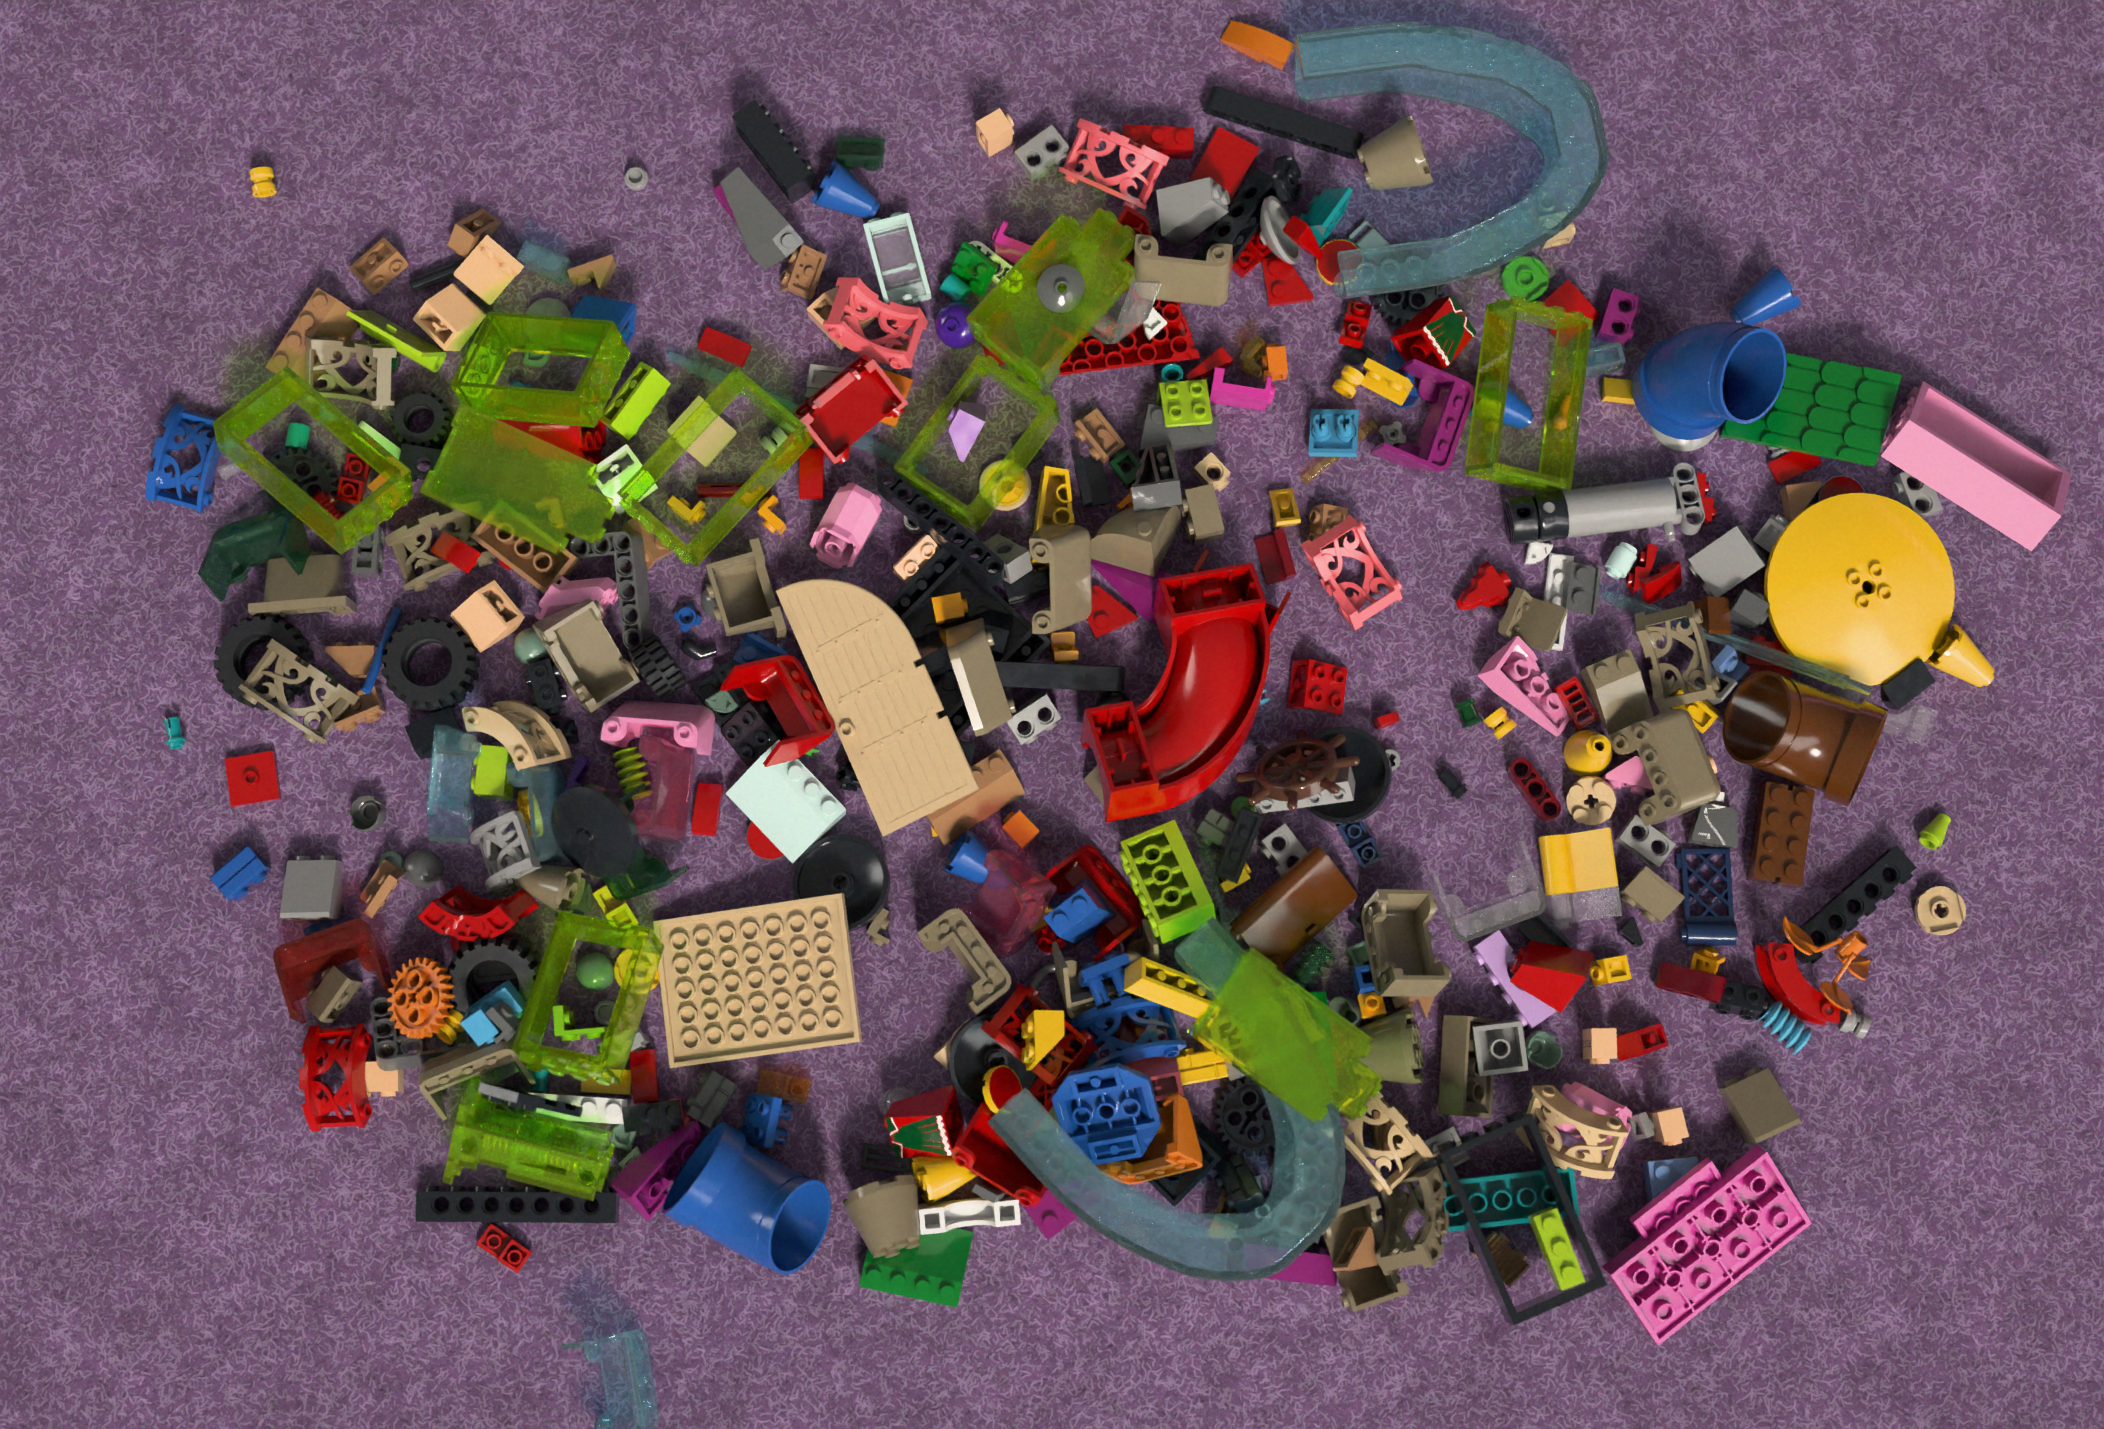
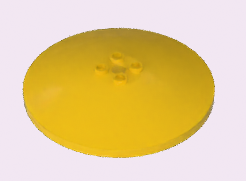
M1848 493L1819 501L1800 512L1790 521L1777 538L1767 562L1764 579L1765 601L1770 604L1767 612H1769L1768 617L1782 646L1791 657L1811 673L1833 683L1848 686L1884 684L1916 659H1922L1925 662L1941 643L1948 629L1954 607L1955 588L1952 567L1947 552L1937 534L1921 516L1909 507L1893 499L1876 494ZM1864 581H1868L1872 585L1870 594H1866L1862 590Z

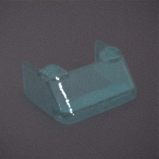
M435 724L426 804L428 841L469 843L468 824H473L474 810L469 809L473 761H475L476 756L480 757L481 742H477L476 736L446 725Z
M638 1329L562 1344V1349L582 1347L583 1355L588 1362H600L608 1412L598 1415L595 1420V1429H655L657 1427L659 1413L648 1343L643 1331Z

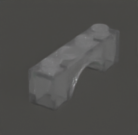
M1838 685L1836 695L1862 704L1864 701L1874 704L1870 696L1869 686ZM1914 703L1900 714L1888 713L1883 731L1894 735L1901 733L1907 735V740L1920 743L1931 737L1938 711Z

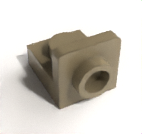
M884 908L873 919L866 932L870 935L869 940L882 947L883 943L889 945L891 942L889 939L878 934L880 930L885 932L891 921V918L888 917L890 912Z

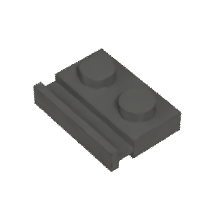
M1572 561L1567 562L1561 606L1570 612L1587 614L1588 616L1596 615L1601 568H1594Z

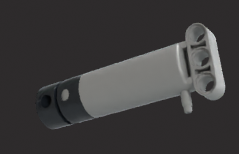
M1685 462L1678 463L1670 477L1539 493L1533 496L1507 497L1504 500L1503 509L1506 535L1510 545L1535 543L1537 540L1543 542L1664 526L1667 540L1671 543L1675 541L1673 525L1678 524L1683 534L1694 535L1699 531L1705 519L1695 470L1693 466ZM1677 475L1685 476L1686 480L1680 479ZM1687 496L1691 501H1685L1682 497ZM1687 518L1694 519L1696 523H1690Z

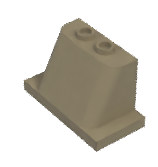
M759 538L749 540V553L706 564V572L710 584H706L709 598L715 599L717 606L713 607L716 621L722 622L726 636L773 628L776 641L786 639L787 629L780 606H777Z
M323 552L308 553L309 556L300 557L299 554H285L284 558L268 560L263 602L248 603V613L252 616L262 614L267 617L272 615L283 620L285 615L328 611L332 615L358 614L357 604L345 596L343 558L334 554L323 555Z

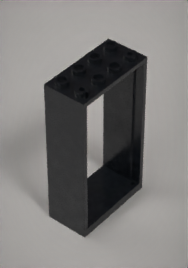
M1517 1111L1505 1116L1507 1121L1503 1123L1501 1121H1494L1482 1126L1484 1130L1482 1132L1470 1131L1459 1136L1461 1141L1456 1143L1455 1141L1444 1142L1437 1146V1151L1433 1152V1156L1505 1322L1514 1326L1607 1286L1532 1114H1524L1523 1111ZM1523 1126L1588 1275L1584 1276L1586 1282L1562 1291L1554 1289L1514 1307L1450 1157Z

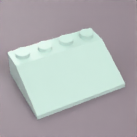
M778 740L760 756L727 791L726 795L793 864L846 815V808L798 759L765 767L763 762L780 741Z

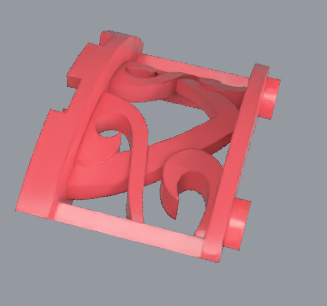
M1080 118L1076 126L1080 128L1063 168L1059 167L1058 171L1065 174L1064 179L1071 183L1077 184L1078 181H1081L1124 200L1123 206L1127 205L1135 211L1137 207L1146 210V203L1162 167L1167 165L1170 157ZM1102 141L1106 142L1105 150L1095 151V147L1101 149L1099 145ZM1117 145L1121 146L1119 151L1120 161L1128 171L1114 177L1104 178L1098 168L1096 156H1106ZM1129 154L1135 155V160L1130 161L1136 165L1133 168L1126 161V157ZM1082 155H1087V159L1080 160ZM1153 163L1146 179L1141 173ZM1078 164H1083L1084 169L1082 171H1075ZM1091 172L1096 182L1086 178V176ZM1135 177L1144 182L1138 198L1128 193L1130 186H1134L1138 190L1137 183L1132 180ZM1120 184L1121 193L1108 187Z
M838 277L836 283L838 292L828 320H824L822 324L829 333V336L861 356L871 357L876 362L890 365L895 369L912 368V360L922 331L926 329L928 320L920 307L905 306L892 301L888 305L878 300L879 295L869 289L860 278ZM871 316L877 317L880 328L888 335L868 340L858 320H866ZM909 328H913L911 335L905 334ZM901 341L908 343L905 351L900 350L903 347Z
M1349 514L1346 516V520L1312 542L1308 539L1301 546L1311 567L1315 568L1318 571V575L1322 577L1319 579L1329 596H1334L1341 614L1352 628L1357 630L1363 626L1362 622L1396 600L1400 601L1403 598L1400 592L1402 589L1400 582L1396 577L1392 578L1371 548L1364 534L1366 532L1365 526L1359 519L1355 520ZM1351 530L1354 536L1353 542L1349 543L1346 536L1342 541V547H1339L1338 538ZM1331 542L1333 543V548L1320 550ZM1358 546H1360V548L1362 549L1363 553L1360 552V551H1357V550H1355V549H1356ZM1333 556H1336L1337 561L1335 570H1331L1328 567L1330 561L1335 562ZM1342 556L1364 563L1362 587L1352 582L1337 584L1335 579L1342 570ZM1373 570L1376 571L1379 577L1373 578ZM1383 584L1389 590V593L1375 600L1369 595V592L1371 591L1375 594L1382 593L1377 589V585ZM1350 587L1359 593L1358 596L1355 592H1352V596L1347 597L1345 594L1346 588ZM1366 600L1372 603L1358 612Z

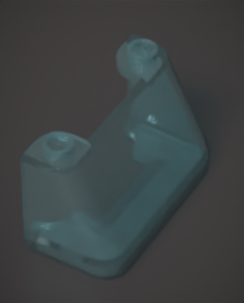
M506 763L508 781L515 787L528 788L531 835L529 837L536 858L539 859L540 864L544 865L565 862L568 858L557 844L551 823L553 805L559 795L567 789L565 773L556 766L538 765L517 770L514 763ZM519 845L518 848L523 852L522 846Z

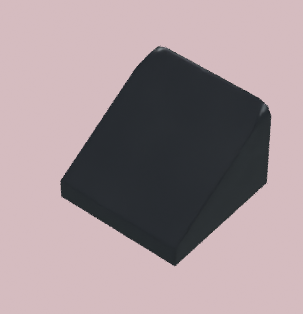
M1630 917L1617 932L1633 947L1642 946L1643 940L1635 918Z

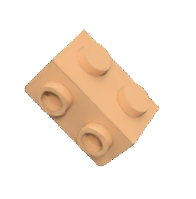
M925 534L893 566V573L899 579L908 583L941 548L929 535Z

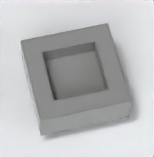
M1646 1111L1633 1114L1632 1118L1627 1117L1635 1140L1646 1139L1655 1135L1653 1122Z

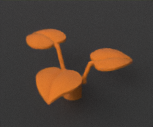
M1785 915L1782 921L1784 932L1793 946L1801 952L1810 956L1813 952L1818 953L1839 944L1840 947H1837L1834 952L1844 965L1831 984L1823 981L1820 987L1824 996L1832 1004L1851 1015L1853 1013L1852 1003L1847 994L1838 988L1837 983L1846 969L1863 981L1868 978L1870 960L1857 955L1868 945L1867 939L1860 932L1853 930L1845 939L1840 936L1835 941L1816 947L1811 937L1801 928L1788 921Z

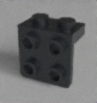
M767 699L749 701L721 728V734L747 766H752L778 740L781 741V739L788 737Z

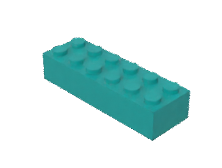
M1556 1167L1577 1217H1580L1574 1170L1570 1167H1567L1566 1170ZM1542 1169L1459 1178L1480 1228L1530 1223L1529 1215L1550 1207L1557 1208L1561 1219H1563ZM1443 1180L1447 1198H1443L1444 1210L1449 1212L1448 1232L1466 1230Z

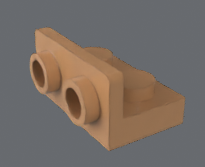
M383 237L348 269L373 295H376L409 264Z
M801 244L787 257L789 264L787 269L781 274L779 290L782 292L790 291L807 300L813 299L827 255Z
M1320 504L1312 507L1309 514L1310 530L1307 540L1309 539L1312 542L1346 520L1348 508L1329 504ZM1346 533L1338 538L1339 547H1342V541L1346 537ZM1331 542L1320 550L1333 548V543Z
M387 859L381 863L360 895V899L368 905L364 914L370 918H373L382 909L406 873Z

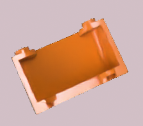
M1179 1093L1169 1094L1168 1097L1163 1099V1108H1159L1162 1119L1161 1126L1143 1156L1097 1165V1172L1123 1184H1138L1201 1168L1202 1152L1188 1100Z

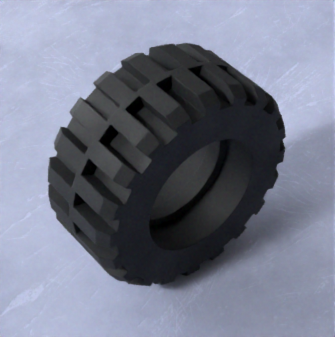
M262 614L254 615L253 619L248 617L240 619L241 624L239 626L232 624L228 628L231 632L227 636L225 634L221 636L219 640L223 643L221 647L216 646L214 654L219 657L218 660H214V668L219 671L216 674L218 682L223 684V690L230 694L232 698L251 708L268 710L269 708L260 702L254 705L243 697L245 692L238 688L247 679L245 660L251 649L259 643L274 639L313 667L315 664L311 662V659L314 658L313 650L308 647L310 645L309 641L296 627L276 616L268 615L265 617ZM296 669L289 671L290 676L285 673L283 674V677L290 679L298 676ZM311 677L298 684L283 682L284 694L288 705L295 702L293 698L295 695L301 697L305 692L302 687L305 683L310 684ZM256 684L254 687L259 693L266 694L268 692L266 685ZM276 696L271 700H267L280 709Z
M428 616L427 619L419 617L415 618L412 624L409 622L402 624L401 627L403 629L400 632L395 630L391 634L393 640L391 643L386 642L384 649L387 652L386 655L381 657V663L384 664V668L381 670L383 677L387 679V687L393 691L399 700L424 712L427 710L438 712L442 708L449 706L454 708L453 704L457 701L462 703L466 699L464 695L467 692L471 693L473 691V681H478L479 677L477 667H480V659L476 656L478 651L475 645L472 644L471 640L459 627L445 619L439 620ZM429 643L444 645L452 656V665L448 675L441 682L433 686H422L416 683L410 675V662L415 652Z
M508 930L494 938H479L475 941H465L457 950L447 970V974L451 975L448 984H454L450 994H454L455 997L450 999V1001H456L455 1010L459 1013L461 1011L466 1013L469 1006L487 994L476 984L473 971L477 964L483 961L496 960L510 966L518 977L519 986L517 991L527 1002L523 1009L524 1014L519 1019L521 1021L525 1019L527 1013H531L535 1008L545 984V976H543L545 966L544 963L539 961L541 958L539 951L535 950L533 952L531 949L533 944L529 940L523 942L520 940L522 935L516 932L513 936L508 935Z

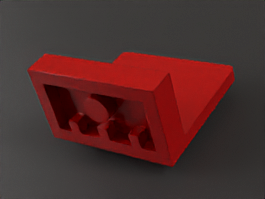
M1312 659L1292 661L1287 708L1292 710L1313 709L1334 715H1342L1347 668Z

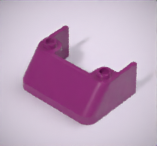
M1412 359L1402 364L1399 370L1420 379L1417 387L1418 395L1422 400L1431 403L1417 445L1403 443L1396 448L1387 443H1382L1371 448L1370 453L1402 467L1441 472L1451 465L1475 396V390L1469 382L1419 360Z

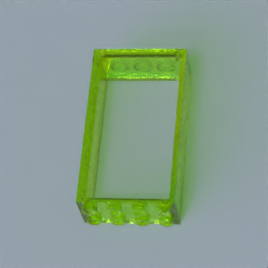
M1511 296L1509 300L1497 299L1495 303L1486 304L1464 475L1540 493L1571 490L1593 319L1583 317L1584 314H1581V312H1564L1565 309L1563 307H1546L1544 302H1527L1525 297ZM1516 320L1557 330L1539 472L1498 463Z
M288 366L213 422L218 450L341 555L352 547L354 548L365 535L372 534L381 522L389 520L396 510L401 506H406L412 500L411 470ZM293 402L298 404L387 480L339 520L245 441V439Z
M735 367L617 492L621 499L619 504L633 520L637 518L642 524L641 526L649 534L652 535L654 533L668 550L672 548L681 562L685 565L690 563L696 568L809 448L813 440L806 425L740 369ZM741 393L785 430L789 436L695 537L686 544L638 501Z

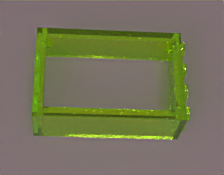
M488 312L450 386L469 416L595 428L617 381L621 377L631 352L614 321ZM512 351L590 357L574 392L495 385Z
M980 353L893 467L896 472L943 511L975 533H978L1061 421L1059 409L1056 405L1057 402L1048 394L1041 395L1032 383L1028 381L1023 383L1017 379L1018 375L1011 369H1002L993 357L989 355L984 357ZM988 376L1036 408L1038 414L973 502L967 506L922 476L915 469L948 427L949 421L947 416L951 408H957L960 401L966 402L984 377Z
M559 911L512 1046V1050L518 1056V1059L524 1062L528 1069L535 1072H541L542 1069L549 1070L551 1074L556 1076L569 1074L581 1081H587V1078L594 1079L597 1083L607 1086L610 1083L620 1084L665 947L650 927ZM576 940L633 950L598 1056L540 1045Z

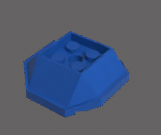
M1120 1063L1070 1071L1052 1096L1064 1143L1075 1152L1086 1157L1085 1159L1092 1165L1142 1157L1162 1123L1150 1076ZM1108 1105L1112 1107V1109L1106 1110L1102 1106Z

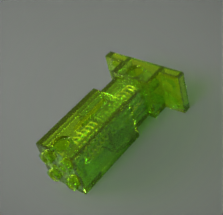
M478 1075L470 1078L459 1104L442 1182L452 1185L455 1176L461 1175L463 1167L476 1170L478 1164L481 1163L507 1170L506 1178L594 1201L596 1192H602L605 1178H607L610 1159L616 1144L611 1142L614 1132L526 1110L524 1116L496 1109L497 1102L482 1098L483 1093L478 1092L482 1076Z

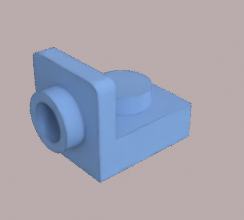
M1728 644L1712 661L1716 671L1736 680L1737 683L1750 671L1749 666L1739 660L1736 650Z

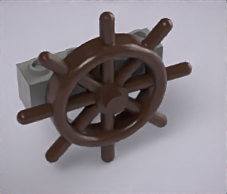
M1300 729L1297 732L1296 739L1283 742L1271 749L1262 745L1257 746L1256 752L1262 757L1258 761L1256 769L1237 773L1235 779L1238 782L1254 780L1253 792L1248 798V803L1252 806L1255 805L1259 814L1283 810L1293 811L1297 808L1354 801L1355 779L1351 766L1358 765L1360 759L1358 756L1338 758L1335 748L1346 740V736L1339 733L1326 742L1317 738H1306L1307 732L1304 729Z

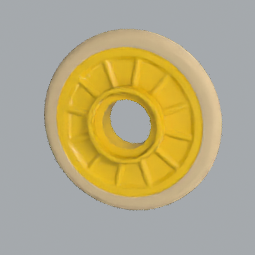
M1007 459L997 460L989 464L982 472L979 479V491L983 500L989 506L997 510L1009 511L1020 507L1027 500L1031 492V479L1027 470L1018 462ZM1002 479H1008L1011 481L1012 487L1008 491H1002L998 487L999 482Z

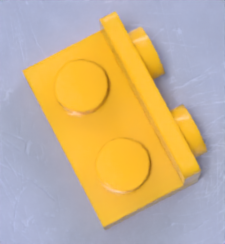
M1367 358L1363 365L1367 373L1361 385L1402 406L1413 388L1411 381L1401 374Z

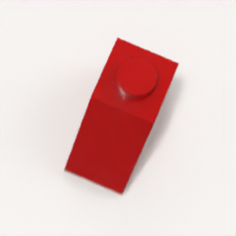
M1662 1022L1617 1036V1055L1619 1061L1642 1056L1669 1046Z

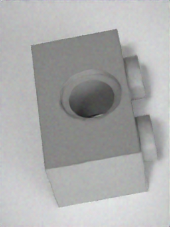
M998 533L983 543L1003 560L1004 580L1012 584L1033 570L1030 560L1031 554L1025 547H1021ZM990 569L989 572L996 573L998 570Z

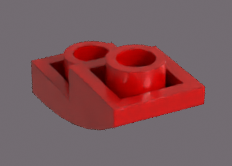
M1261 228L1253 235L1232 266V270L1241 279L1272 252L1268 245H1264L1261 241Z
M1349 300L1338 343L1358 349L1362 348L1372 310L1371 305Z
M706 327L697 349L743 368L753 346Z
M819 448L800 449V499L824 498L825 454Z
M347 453L344 474L340 476L336 500L361 505L373 457Z
M1697 472L1696 478L1705 513L1702 525L1707 526L1715 519L1717 507L1713 505L1714 498L1704 497L1709 491V481H1706L1707 473Z
M444 531L430 550L436 556L467 574L476 565L481 555L476 549Z
M1647 544L1643 550H1640L1638 565H1641V567L1636 566L1631 570V573L1627 574L1626 587H1630L1629 594H1635L1641 588L1640 580L1648 578L1655 561L1658 545Z
M1679 561L1657 568L1656 575L1640 580L1642 601L1648 605L1670 594L1681 585L1682 574Z
M698 783L692 818V834L716 837L720 820L719 809L724 791L723 785Z
M655 1049L630 1052L634 1104L659 1102L657 1052Z
M490 1222L476 1242V1245L496 1257L499 1262L516 1273L520 1271L532 1254L531 1250L492 1222Z

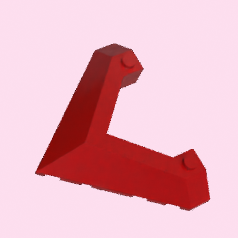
M1125 205L1100 249V253L1120 264L1135 322L1075 336L1052 324L1028 365L1048 377L1200 359L1187 321L1182 314L1180 303L1141 298L1134 291V245L1136 234L1152 236L1147 217ZM1152 305L1168 323L1149 340L1143 329V320L1146 311Z

